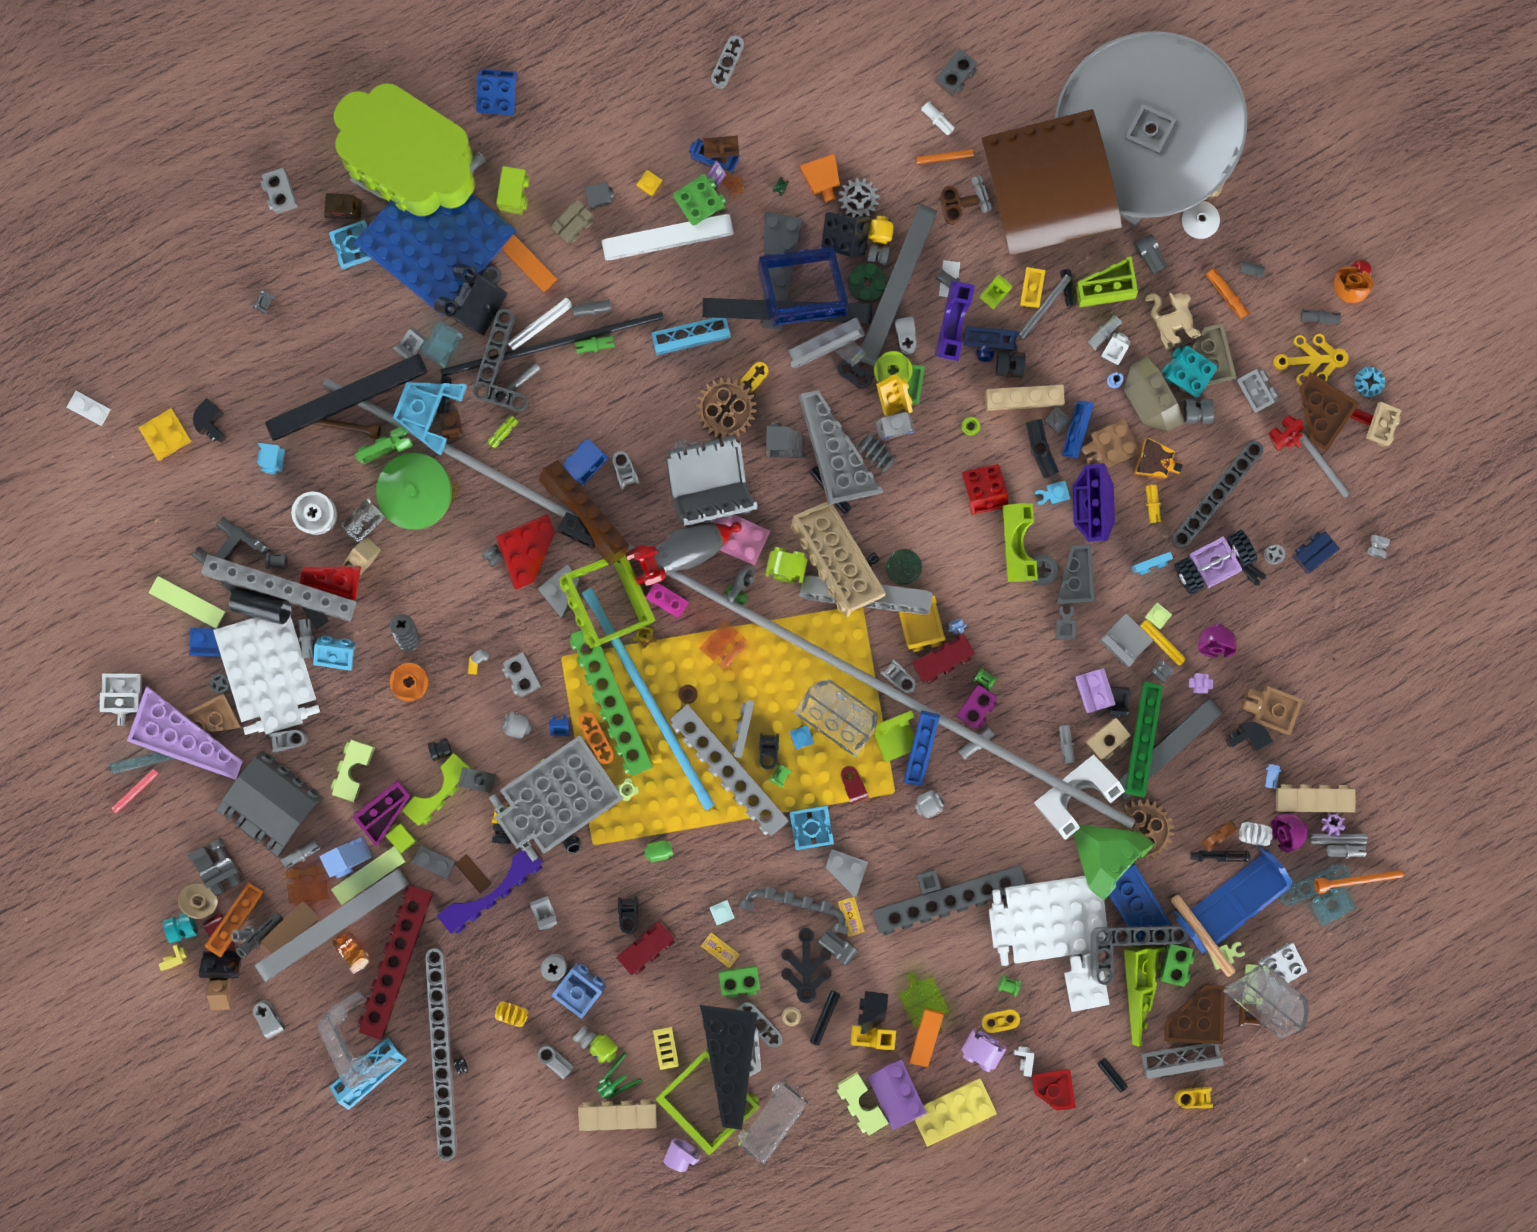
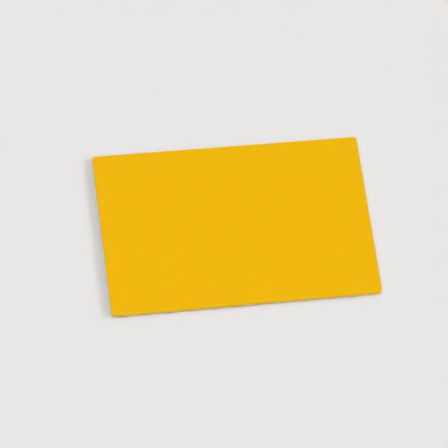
M863 607L851 611L850 616L847 618L838 609L771 620L875 677ZM752 623L659 639L657 642L649 643L645 649L641 643L624 645L668 725L670 726L673 723L670 719L687 705L679 699L678 693L680 688L684 685H692L696 688L698 696L693 703L688 705L733 757L735 752H731L733 741H738L739 734L736 733L737 724L742 722L743 715L740 714L742 703L746 704L747 700L754 701L742 758H734L782 813L849 802L844 783L841 779V771L846 766H852L857 770L869 798L889 795L895 792L890 761H884L871 729L872 726L883 722L878 690L760 625ZM612 647L603 649L649 758L651 760L645 743L647 739L650 740L655 754L661 753L662 764L655 765L652 763L653 768L632 777L630 773L626 774L622 765L625 763L623 756L619 757L615 746L618 744L615 738L611 739L608 733L609 723L607 720L603 721L600 714L602 707L600 703L596 704L592 693L595 692L593 686H588L584 677L587 672L584 667H580L577 661L579 654L566 655L561 658L574 738L580 735L597 759L579 725V717L583 713L589 712L594 714L614 751L612 762L608 764L599 762V764L615 787L623 784L626 778H630L633 785L639 788L638 794L631 796L629 801L621 800L589 822L592 843L594 845L750 819L746 813L748 809L745 805L740 806L733 797L736 795L732 790L727 791L721 785L723 780L719 775L715 777L708 770L710 765L706 760L702 763L696 756L698 751L693 746L689 748L683 741L685 736L681 732L677 734L670 726L702 785L708 791L715 804L711 808L704 810L689 779L617 652ZM592 651L583 652V653H584V654H590ZM593 661L590 664L592 672H597L600 669L598 661ZM600 679L597 686L599 689L604 690L607 688L608 682L606 679ZM612 696L605 699V704L609 708L613 707L616 703L615 698ZM614 715L613 723L615 725L622 724V715ZM584 717L585 720L582 723L589 726L590 729L586 730L588 734L592 730L598 729L597 725L592 727V717ZM693 722L686 723L685 731L693 733L696 729ZM808 725L814 744L795 749L790 731ZM625 731L621 733L620 739L622 742L627 743L630 741L631 735ZM598 732L593 733L591 736L592 742L595 744L600 743L602 735ZM760 733L764 735H776V733H779L777 763L793 771L787 776L783 783V788L768 780L774 774L777 766L771 770H766L760 765ZM704 736L700 737L697 740L698 746L701 748L707 747L708 739ZM604 742L603 745L595 747L596 751L601 749L602 755L600 757L601 759L605 758L607 761L611 753L604 750L603 747L607 746L606 742ZM631 749L628 752V758L632 761L636 760L638 752L635 749ZM713 751L710 754L711 761L719 762L721 754L718 751ZM765 756L763 758L765 766L773 765V757ZM725 766L722 772L724 776L731 777L734 770L731 766ZM850 770L846 771L847 775H845L844 778H849V780H852V776L855 774V772L851 773ZM742 780L737 781L735 784L736 790L744 791L746 783ZM756 795L749 796V805L756 806L759 803V798ZM763 810L760 817L772 815L769 810Z

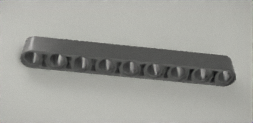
M919 204L859 352L858 361L873 367L875 366L937 210Z

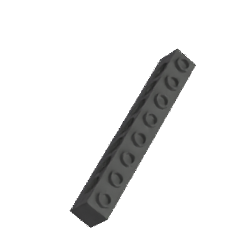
M1012 866L939 890L872 909L878 931L887 935L895 932L894 928L902 927V929L912 927L913 923L920 921L922 924L932 921L931 917L937 915L939 918L949 916L950 911L956 909L957 912L968 910L969 905L975 904L976 907L987 904L986 900L993 898V890H1000L1001 899H1004L1005 889H1002L1000 886L1002 879L1008 878L1010 880L1009 887L1026 885L1021 866ZM983 885H991L992 891L990 894L985 895L982 893ZM966 890L973 891L974 895L971 900L964 899L963 893ZM949 895L955 897V903L951 906L945 904V898ZM929 901L936 902L937 908L934 911L927 910L926 905ZM910 907H917L918 915L910 917L908 909ZM893 912L900 914V920L896 923L889 920V916Z

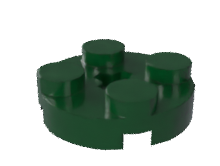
M873 263L861 264L855 267L849 276V291L857 300L873 302L883 295L886 288V276ZM864 278L872 280L871 287L868 288V286L862 285Z

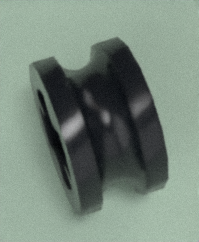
M463 1056L459 1060H453L459 1076L462 1075V1072H469Z

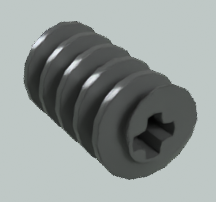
M873 432L868 434L855 448L862 446L859 452L867 451L865 458L872 457L870 463L874 464L877 462L876 469L883 468L881 472L883 474L895 462L897 455L889 456L891 449L884 451L886 444L878 445L881 439L877 438L874 440L875 433Z
M405 614L397 615L391 619L390 630L399 648L406 652L415 650L420 644V635L413 619Z

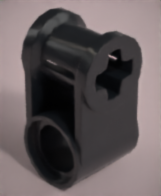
M760 733V765L766 770L773 769L777 764L779 733H776V735ZM765 756L773 757V765L765 766L763 758Z
M637 896L631 899L618 897L619 926L621 931L627 934L633 933L637 929ZM626 919L633 921L634 927L632 930L624 928L623 923Z

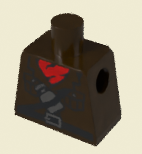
M326 193L324 217L361 220L362 200L351 194Z

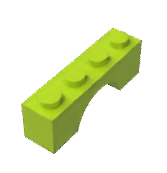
M1033 503L1003 505L1008 582L1038 580L1037 561L1030 558L1024 548L1025 532L1034 523Z
M453 753L440 767L444 775V783L441 790L431 798L414 796L402 811L418 826L426 825L433 818L431 814L435 809L439 811L445 805L444 799L448 795L452 797L459 789L457 785L462 768L472 769V767L459 755Z

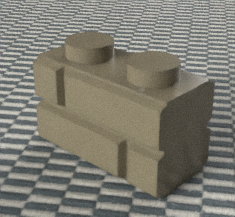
M576 199L550 225V228L567 245L570 242L573 244L580 237L578 233L583 228L587 230L593 224L592 219L594 217Z

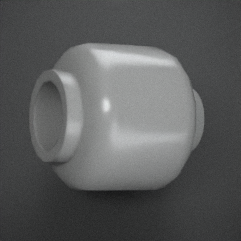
M513 711L509 715H505L502 729H504L505 735L521 739L525 734H529L532 724L529 723L527 715Z
M930 790L917 797L915 808L919 815L931 818L943 811L945 802L939 792L936 793L934 790Z

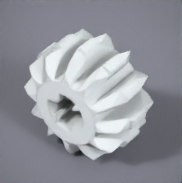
M1244 822L1239 830V839L1248 844L1268 846L1272 840V829L1269 826Z

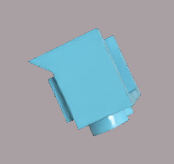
M258 443L261 450L258 453L257 463L261 467V471L276 475L277 471L282 472L285 449H280L278 445Z

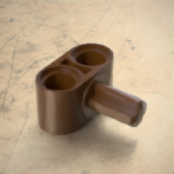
M946 186L940 195L945 221L950 225L957 224L961 219L962 209L979 205L978 195L960 198L955 187ZM951 192L954 195V199L947 200L944 194ZM954 210L958 213V217L952 219L949 217L948 212Z

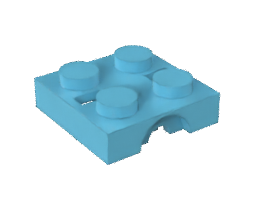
M365 220L329 232L342 270L372 260L354 245V241L368 227ZM351 230L353 235L348 236L347 231ZM358 252L361 257L360 259H356L355 254Z
M828 806L790 812L796 850L834 844ZM807 812L812 813V819L807 818ZM816 837L817 844H812L811 838Z

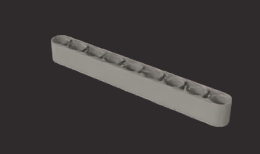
M398 868L261 960L254 967L265 982L407 887L410 883L400 868Z

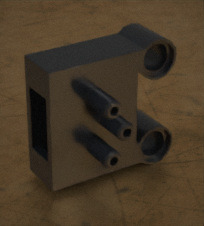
M459 263L454 267L453 274L456 279L464 282L455 300L444 296L439 297L434 303V308L438 313L451 317L473 332L484 336L508 293L478 274L474 267Z

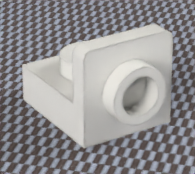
M1114 332L1102 353V357L1119 365L1131 341L1128 340L1126 335Z
M1019 1046V1049H1014L1013 1053L1014 1055L1024 1056V1059L1020 1060V1070L1023 1071V1076L1031 1077L1034 1052L1030 1051L1029 1047Z

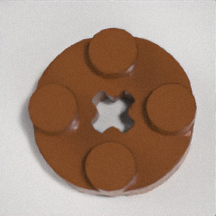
M1230 820L1201 843L1209 852L1217 846L1215 842L1220 844L1228 838L1227 833L1230 836L1239 828Z

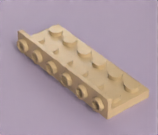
M827 501L793 516L791 524L793 533L800 538V544L803 550H807L811 564L817 567L820 579L825 581L830 596L835 598L838 610L844 613L846 618L850 616L851 611L885 597L884 589L833 504L829 505Z

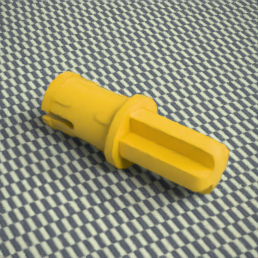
M1147 485L1146 506H1148L1149 523L1162 522L1159 507L1161 503H1159L1157 485Z

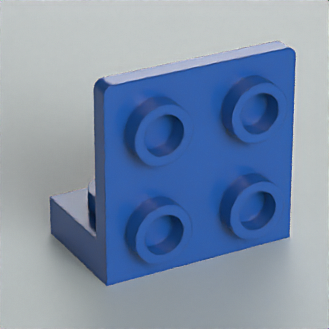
M480 69L477 75L476 112L514 115L515 85L518 79V72Z

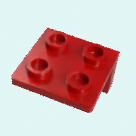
M999 464L962 472L969 497L971 515L1002 509L1003 505H1009L1008 492Z

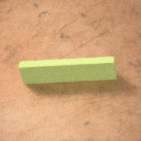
M157 576L149 591L151 595L218 629L226 614V611Z
M392 847L332 888L331 891L340 904L343 905L405 863L406 860L395 847Z

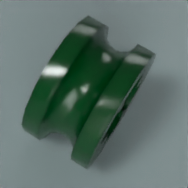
M780 177L773 192H778L779 196H782L789 181H784L783 177Z

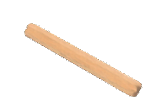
M1177 894L1172 897V904L1197 934L1204 947L1225 975L1229 977L1234 974V967L1180 895Z

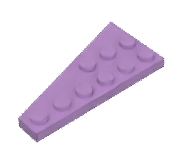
M148 686L146 687L127 741L236 780L244 761Z

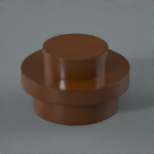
M684 685L680 688L678 696L683 703L691 704L697 699L698 693L694 686Z

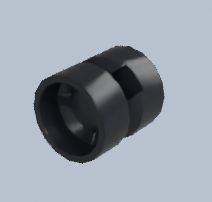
M998 351L996 376L1007 377L1008 374H1011L1012 377L1023 378L1025 353L1014 352L1013 355H1010L1009 352ZM1011 361H1015L1014 368H1010Z

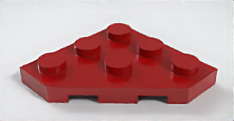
M547 514L496 536L513 588L516 590L534 582L554 537L555 531Z

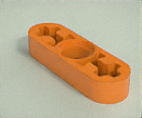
M589 712L583 713L579 717V725L598 761L603 764L612 762L614 751L595 715ZM585 716L588 718L592 717V727L596 725L598 729L592 730L589 734L586 732V730L590 729L589 726L582 723L585 720ZM595 732L602 735V741L598 744L593 743L591 740V736ZM604 742L607 744V746L603 747L604 750L611 753L607 761L605 758L601 759V749L598 751L595 749V747L603 745Z

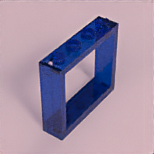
M820 247L813 250L803 249L798 252H783L775 255L766 254L759 257L757 267L772 326L847 316L849 304L834 247ZM829 260L839 301L778 309L768 268Z

